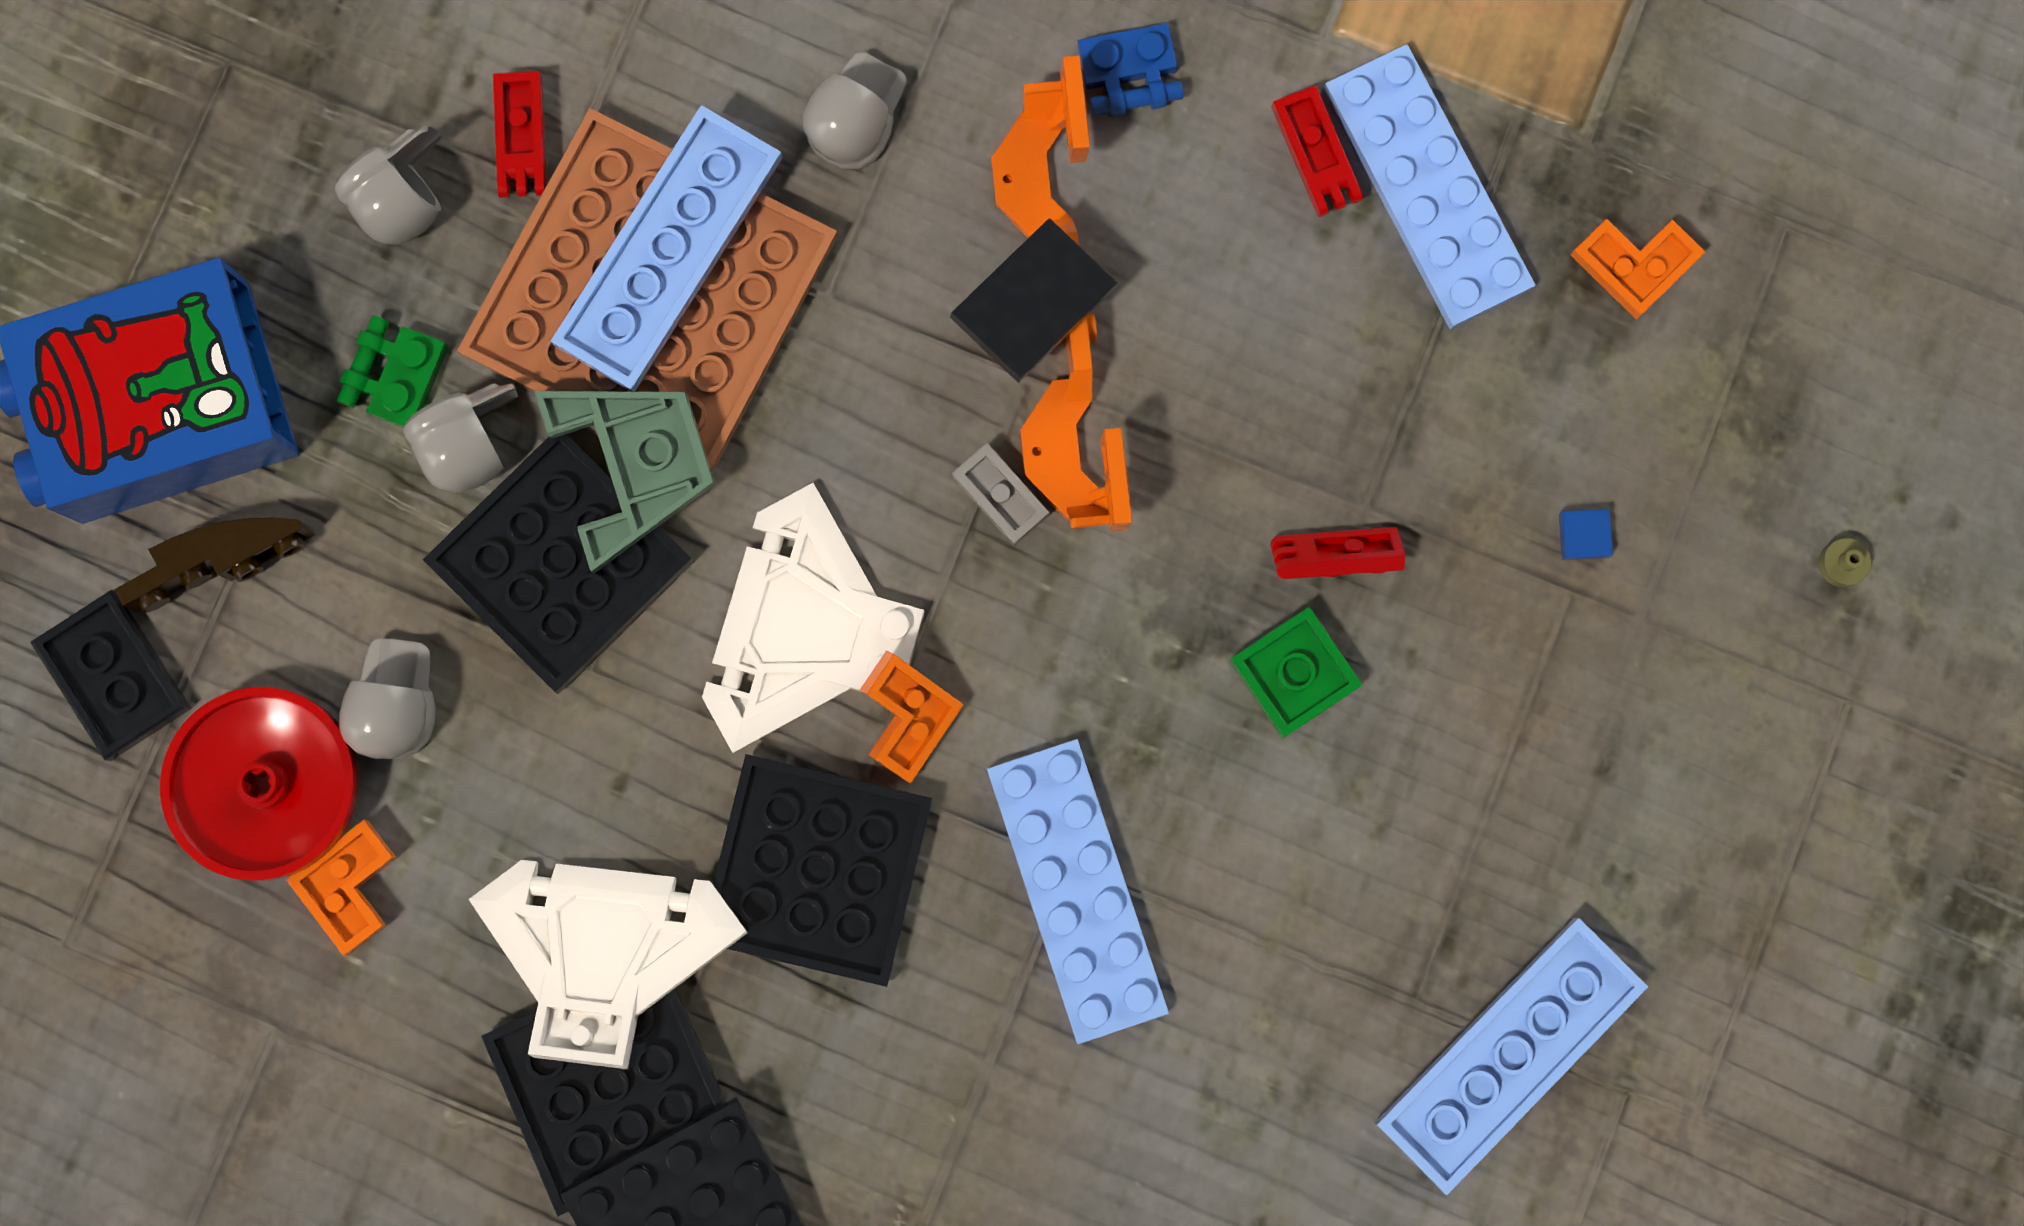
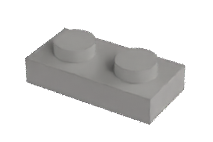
M988 443L952 472L954 480L1013 546L1049 516L1050 512Z

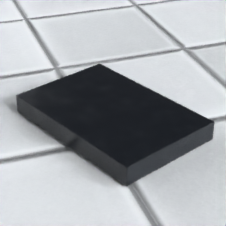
M1049 218L951 312L950 318L1019 383L1116 288L1118 282Z
M112 589L30 642L105 761L114 760L192 709L131 612L122 605L116 592Z

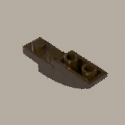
M276 517L237 519L196 528L149 548L148 550L157 566L114 590L124 607L138 612L142 610L145 613L151 612L166 605L170 601L169 595L183 587L192 589L206 583L212 578L211 572L214 570L218 576L230 581L236 579L237 582L251 579L263 571L262 564L277 556L279 558H287L298 553L305 547L304 541L315 534L310 526L298 519Z

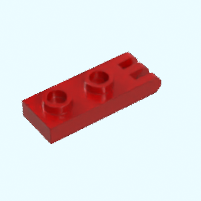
M539 71L493 74L498 196L499 198H509L510 180L516 179L517 196L528 197V178H534L536 195L541 196L547 186L542 75Z
M1314 85L1273 101L1272 111L1317 216L1320 218L1329 214L1328 206L1323 197L1326 195L1329 196L1332 206L1336 211L1346 207L1345 199L1341 192V189L1344 188L1352 204L1363 201L1362 192L1317 86Z
M1397 527L1280 535L1274 537L1270 542L1277 575L1282 579L1321 576L1336 577L1339 575L1362 573L1381 574L1405 569V552Z

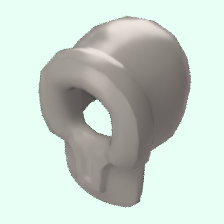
M860 52L851 58L840 74H830L822 81L807 101L803 111V130L815 154L830 165L844 170L862 169L875 162L885 149L891 136L894 120L893 111L906 84V77L903 72L883 63L868 53Z
M425 125L417 130L408 129L388 146L368 149L353 160L337 177L334 192L338 200L346 205L360 228L374 241L384 245H399L412 241L424 233L440 213L441 206L436 196L413 167V164L440 140L442 135L433 127Z
M493 383L469 395L460 392L447 395L420 409L406 421L403 428L405 439L411 445L418 465L430 484L443 491L453 493L467 492L483 486L504 469L479 419L509 404L518 397L516 388L512 383L502 386Z
M385 638L376 639L370 644L360 681L350 682L344 694L339 713V730L342 738L357 754L373 759H404L418 753L430 740L435 725L436 706L433 693L428 687L430 651L425 645L418 642Z

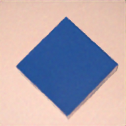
M1609 509L1562 511L1559 513L1562 560L1600 559L1613 556Z

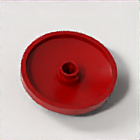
M273 687L237 689L222 694L202 705L182 724L173 737L165 754L160 776V799L164 818L177 843L201 866L222 876L239 880L269 881L281 879L305 870L316 863L335 846L343 835L353 815L358 795V767L354 750L343 740L339 730V723L314 701L288 690Z

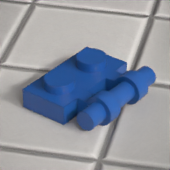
M1168 23L1078 40L1077 48L1086 90L1104 86L1106 95L1089 98L1092 116L1110 113L1111 117L1125 115L1126 110L1151 106V109L1154 110L1166 107V102L1183 99L1181 81L1163 84L1161 80L1162 75L1176 73L1177 70ZM1145 79L1146 87L1122 92L1120 83Z

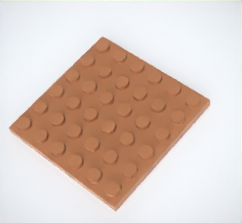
M589 108L457 352L461 356L532 392H631L555 347L551 343V339L673 149ZM762 193L754 202L635 391L685 392L687 394L712 474L838 237L837 230Z

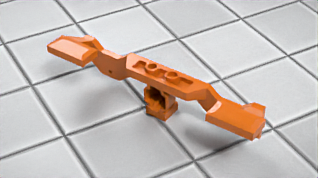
M1080 55L1063 57L1060 69L1061 81L1023 85V111L991 157L996 206L1027 238L1050 218L1079 245L1078 233L1073 219L1051 198L1047 154L1065 127L1070 163L1086 162L1090 136ZM1088 314L1065 337L1069 379L1052 380L1020 429L1024 475L1040 494L1069 521L1071 529L1110 525L1111 532L1127 531L1132 523V511L1121 428L1104 429L1100 438L1105 486L1098 488L1081 471L1076 425L1092 402L1093 369L1090 342L1097 341L1095 315Z

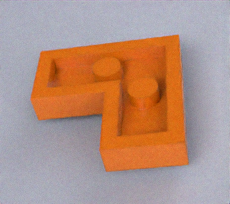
M1606 219L1570 255L1637 320L1705 251L1673 220L1640 251Z
M886 650L860 688V691L895 716L868 755L911 784L964 704L895 654Z
M362 820L344 834L325 856L305 870L291 875L286 881L341 954L349 956L387 926L360 891L359 887L397 857L368 820Z

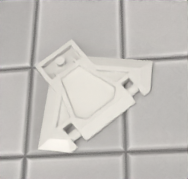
M814 483L757 512L753 529L766 533L761 550L751 547L746 548L712 661L713 664L726 667L721 685L706 682L702 695L707 708L732 753L741 750L850 689L860 691V688L886 650L895 654L909 665L911 662L925 611L877 597ZM784 538L795 541L790 558L779 555ZM744 673L755 676L750 694L739 691Z
M520 860L469 898V901L538 1001L528 1054L533 1058L628 1069L638 1016L747 934L745 928L711 881L694 879L691 893L675 892V877L556 864L552 877L549 878L537 876L539 865L537 861ZM534 895L547 897L545 907L532 905ZM672 911L686 913L684 923L670 921Z

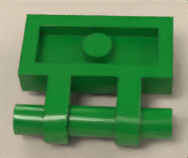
M372 315L366 331L360 330L355 344L359 348L350 369H344L339 383L343 386L336 402L354 409L360 393L372 396L366 413L372 417L404 428L406 421L414 413L424 408L449 346L444 341L403 326L400 328L395 343L385 340L383 338L390 322ZM377 354L388 358L379 381L367 378Z

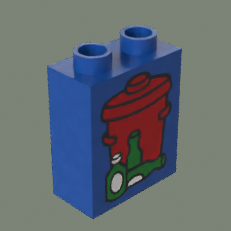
M220 257L0 326V345L4 355V359L0 360V408L10 418L21 415L30 448L15 453L13 463L20 488L26 499L34 507L46 504L47 509L85 524L300 456L249 283Z

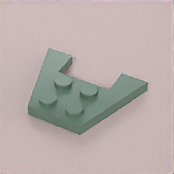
M534 391L547 434L550 438L553 439L595 425L622 512L577 527L592 573H596L715 485L694 414L685 392Z

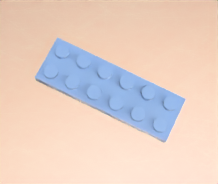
M1407 44L1325 83L1323 90L1450 330L1531 291L1536 286Z
M701 105L551 339V343L631 392H635L782 160V153Z
M1078 739L988 768L987 772L1077 1045L1169 1014Z
M1573 918L1374 1124L1445 1195H1448L1630 1007L1648 986L1580 918Z

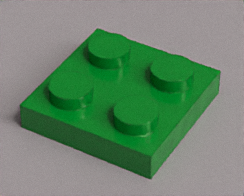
M1310 607L1301 611L1229 660L1282 739L1363 686Z

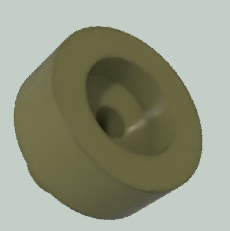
M1843 538L1830 543L1822 550L1818 566L1822 577L1828 583L1836 587H1849L1867 577L1872 561L1868 549L1861 542L1851 538Z

